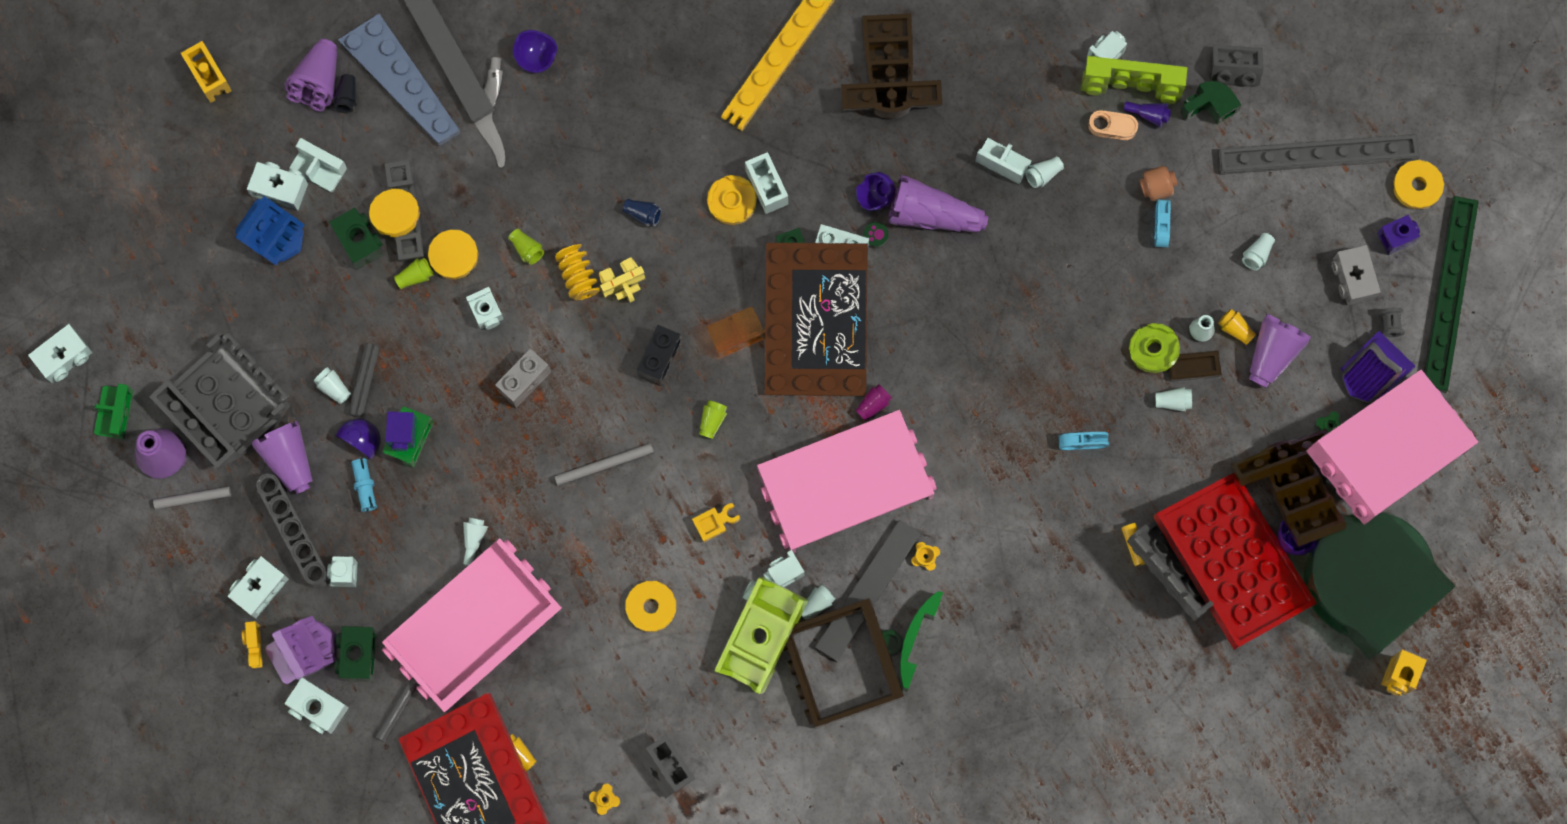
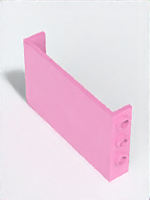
M1421 369L1319 439L1307 450V453L1318 465L1321 473L1335 487L1338 495L1349 505L1353 514L1365 525L1376 515L1457 457L1466 453L1478 443V440Z
M900 410L757 465L764 485L760 489L765 502L770 501L774 510L770 511V515L775 526L780 524L783 533L779 537L784 549L789 548L795 553L797 548L921 499L928 497V500L934 498V490H937L936 484L931 475L927 477L924 469L927 466L922 452L917 453L914 445L917 443L916 436L912 429H907Z
M499 538L382 641L385 645L382 651L391 661L396 658L403 665L399 670L408 680L414 678L420 684L416 689L426 700L431 697L444 712L561 609L560 605L548 593L551 590L549 585L542 578L537 581L531 574L534 570L525 559L520 561L514 555L517 550L508 539L503 542Z

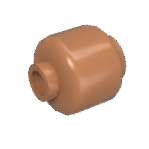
M1166 166L1147 170L1143 173V178L1140 179L1145 198L1149 197L1151 201L1173 196L1175 192L1174 186L1178 185L1174 171L1169 172Z

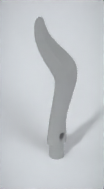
M498 57L491 58L490 70H487V79L484 91L493 107L499 94L503 71L500 70L501 58ZM492 113L477 121L475 125L493 150L498 167L502 168L505 164V150L493 122Z

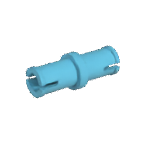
M362 458V462L360 459L353 460L351 466L356 482L354 483V490L358 491L361 511L366 512V508L368 511L377 509L373 492L375 485L374 480L370 479L367 459Z

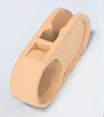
M1102 110L1096 111L1091 115L1088 127L1090 132L1098 137L1130 140L1136 135L1138 122L1129 114ZM1104 118L1108 126L1105 129H1097L1094 126V120Z

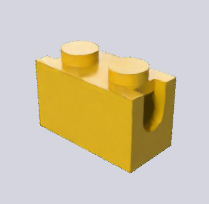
M203 41L181 52L210 103L216 100L214 95H220L223 90H225L226 94L232 91ZM202 53L204 57L193 62L192 58L197 54Z
M1405 650L1399 651L1391 657L1381 685L1387 687L1386 691L1393 695H1406L1416 689L1427 660Z

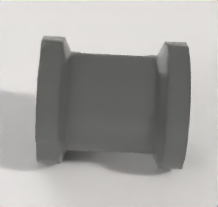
M1392 307L1380 310L1384 330L1381 333L1385 337H1399L1405 334L1401 324L1402 308ZM1391 318L1393 319L1394 326H1391Z

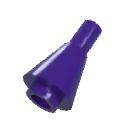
M1126 101L1124 111L1139 114L1140 117L1159 127H1162L1163 123L1168 124L1171 109L1167 108V103L1140 105Z

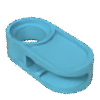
M1157 199L1155 247L1168 248L1171 202L1168 199Z
M1108 432L1061 434L1058 436L1059 449L1084 450L1109 447Z

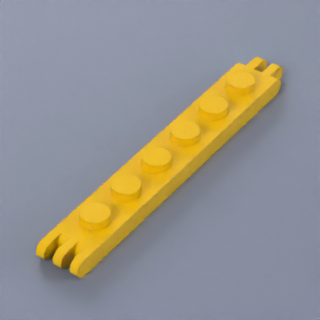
M803 0L725 109L721 116L722 119L727 120L731 113L734 114L729 123L734 126L739 118L742 119L738 129L743 131L835 0Z

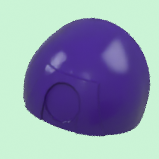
M527 30L518 34L513 46V55L521 68L529 72L538 73L545 71L551 66L558 47L555 40L547 34L537 30Z
M365 419L347 421L338 429L335 437H339L357 448L369 459L376 455L381 443L378 428Z

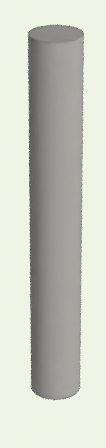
M230 486L154 499L153 505L156 510L231 496Z

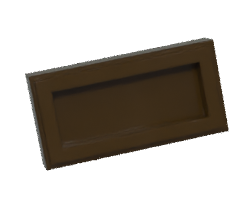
M1219 351L1179 354L1175 364L1169 368L1170 382L1221 377Z

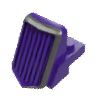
M1378 331L1341 368L1343 371L1342 380L1350 397L1366 403H1372L1391 391L1416 366Z

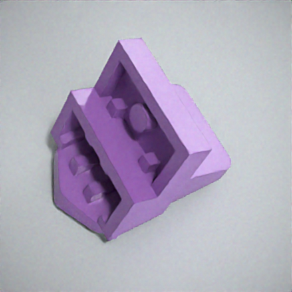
M313 616L279 629L272 634L275 641L265 648L267 655L285 684L316 673L334 663L337 659L335 632L323 623L316 621Z

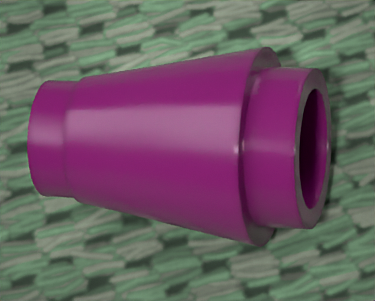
M880 384L875 388L872 386L855 411L866 421L889 406V402L893 398Z

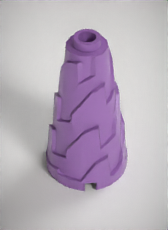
M900 175L898 182L901 183L900 188H895V197L890 206L889 224L979 233L980 230L986 229L988 216L985 215L984 210L968 205L966 202L958 200L936 188L927 186L909 176Z

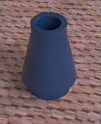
M627 199L623 206V213L630 215L649 227L650 225L656 226L658 224L662 208L658 207L656 203Z

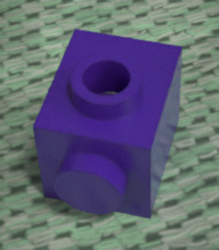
M1409 214L1382 226L1377 232L1388 255L1416 243L1420 237L1419 226L1415 220H1411Z
M388 411L385 442L389 447H392V450L407 451L408 448H415L417 418L413 412Z

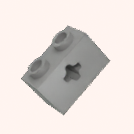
M1367 245L1337 252L1333 258L1334 261H1332V269L1334 274L1339 277V293L1341 298L1345 299L1347 306L1376 299L1381 291Z
M529 349L495 386L498 392L517 408L551 373V370L543 359L532 349Z

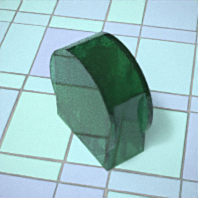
M1384 512L1376 515L1365 525L1354 514L1345 517L1347 529L1318 539L1307 557L1304 570V583L1317 604L1312 606L1314 612L1331 629L1348 636L1368 660L1383 651L1456 587L1434 563L1431 550L1422 535L1408 522Z

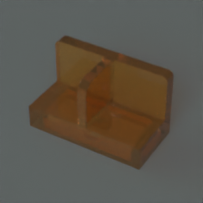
M753 307L746 308L707 326L719 359L765 339V332Z

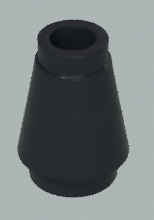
M343 74L341 76L332 100L335 110L342 113H350L357 106L355 76L350 74Z

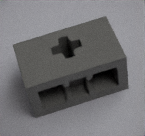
M667 735L637 755L665 799L695 779Z

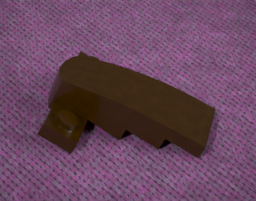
M911 13L863 15V42L868 83L841 85L842 111L873 109L874 115L881 118L895 119L908 114L910 108L942 106L941 80L912 81L913 36Z
M1327 429L1296 440L1291 439L1274 443L1262 450L1261 453L1230 464L1240 486L1267 477L1278 509L1298 547L1347 529L1346 521L1336 508L1333 496L1323 484L1320 473L1310 462L1313 459L1307 453V450L1314 443L1329 433Z

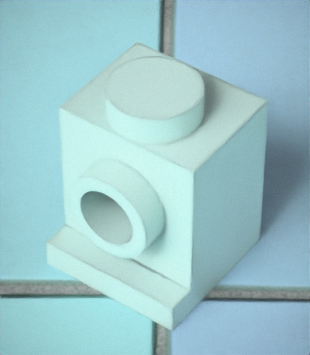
M1112 31L1107 37L1105 35L1101 36L1096 44L1089 48L1087 56L1118 59L1125 52L1126 40L1119 32Z
M489 287L466 297L480 329H492L500 324L499 321L504 320ZM485 306L490 307L487 312L481 311V308Z
M790 550L787 552V559L784 560L783 557L774 560L769 564L771 568L767 569V572L763 575L774 583L786 587L805 576V572L793 551Z
M332 556L331 564L329 563L327 568V577L330 579L331 587H356L358 562L354 557Z

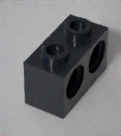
M657 325L637 368L640 378L662 386L682 343L681 334Z

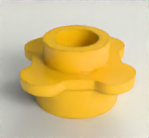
M919 542L916 545L917 551L915 556L912 557L911 562L915 567L923 566L928 571H932L936 568L935 560L940 555V549L936 546L932 547L925 545L924 542ZM924 554L928 555L927 559L923 557Z
M604 784L602 789L597 792H591L589 795V800L595 803L597 813L600 815H605L612 807H618L620 804V799L614 795L610 784ZM603 797L607 798L606 802L602 801Z

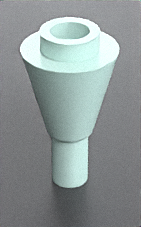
M469 518V522H463L466 548L463 564L470 565L474 561L476 550H478L488 529V526L484 525V520Z

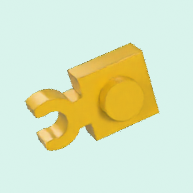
M733 503L725 505L719 514L714 507L692 519L704 543L727 532L724 524L739 522V515L733 518L727 515V512L734 508Z
M256 621L245 622L246 629L242 630L243 645H247L249 650V667H252V669L262 668L260 624Z

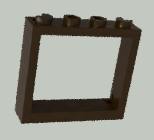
M870 598L795 624L783 650H789L792 660L787 662L792 676L797 674L800 684L796 685L800 700H806L808 709L804 711L809 725L814 724L815 728L818 729L905 698ZM863 611L891 694L821 718L794 635Z

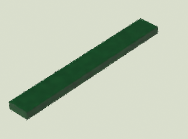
M1453 196L1424 366L1425 375L1441 393L1448 392L1479 200Z

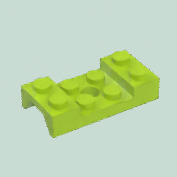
M1087 56L1086 69L1082 75L1081 91L1097 96L1101 95V93L1106 94L1108 85H1112V87L1117 89L1134 87L1143 92L1156 90L1155 99L1161 100L1162 103L1173 104L1180 102L1186 87L1188 67Z
M759 577L714 671L739 680L750 686L758 694L765 693L775 672L774 667L809 600L765 577ZM758 628L766 632L767 637L763 643L757 642L754 638V632Z

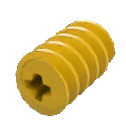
M581 244L566 247L555 255L556 261L560 262L558 267L559 270L563 271L562 278L566 280L565 286L569 289V297L576 301L590 298L600 292V288H592V285L597 283V279L588 278L594 271L593 269L585 270V267L591 263L590 260L582 261L587 252L578 251L582 247Z

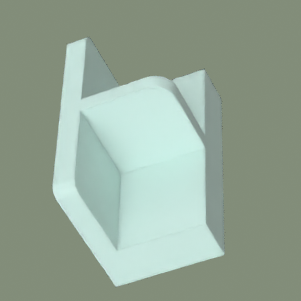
M300 138L296 145L299 153L291 164L290 169L301 172L306 180L329 192H333L347 170L344 161Z
M987 138L982 149H979L976 156L977 163L1017 184H1020L1032 162L1012 151L1011 144H1008L1006 148Z

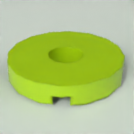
M1151 323L1135 331L1130 339L1129 351L1132 361L1139 369L1149 373H1159L1168 370L1175 364L1179 357L1180 344L1178 337L1171 328L1164 324ZM1152 343H1159L1162 346L1161 350L1157 353H1150L1148 347Z

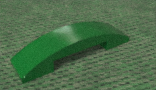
M941 591L936 592L922 605L906 633L900 658L902 691L908 692L917 667L916 664L908 662L922 620L924 617L934 620L943 595Z

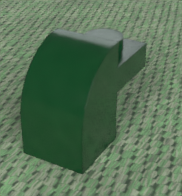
M1207 81L1199 84L1196 91L1197 95L1194 94L1183 102L1184 105L1180 113L1186 121L1207 109L1218 125L1237 114L1242 104L1234 92L1225 84Z

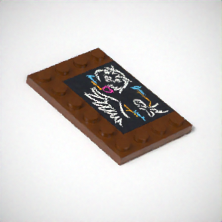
M766 242L765 395L866 396L868 243Z

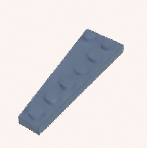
M377 14L338 39L349 54L381 84L386 92L416 120L439 146L460 133L450 115L380 14Z

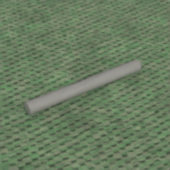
M651 443L554 477L557 486L654 453Z

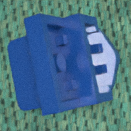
M263 196L262 199H257L239 223L235 230L237 234L235 238L277 265L279 262H284L301 252L303 241L302 228L305 224Z

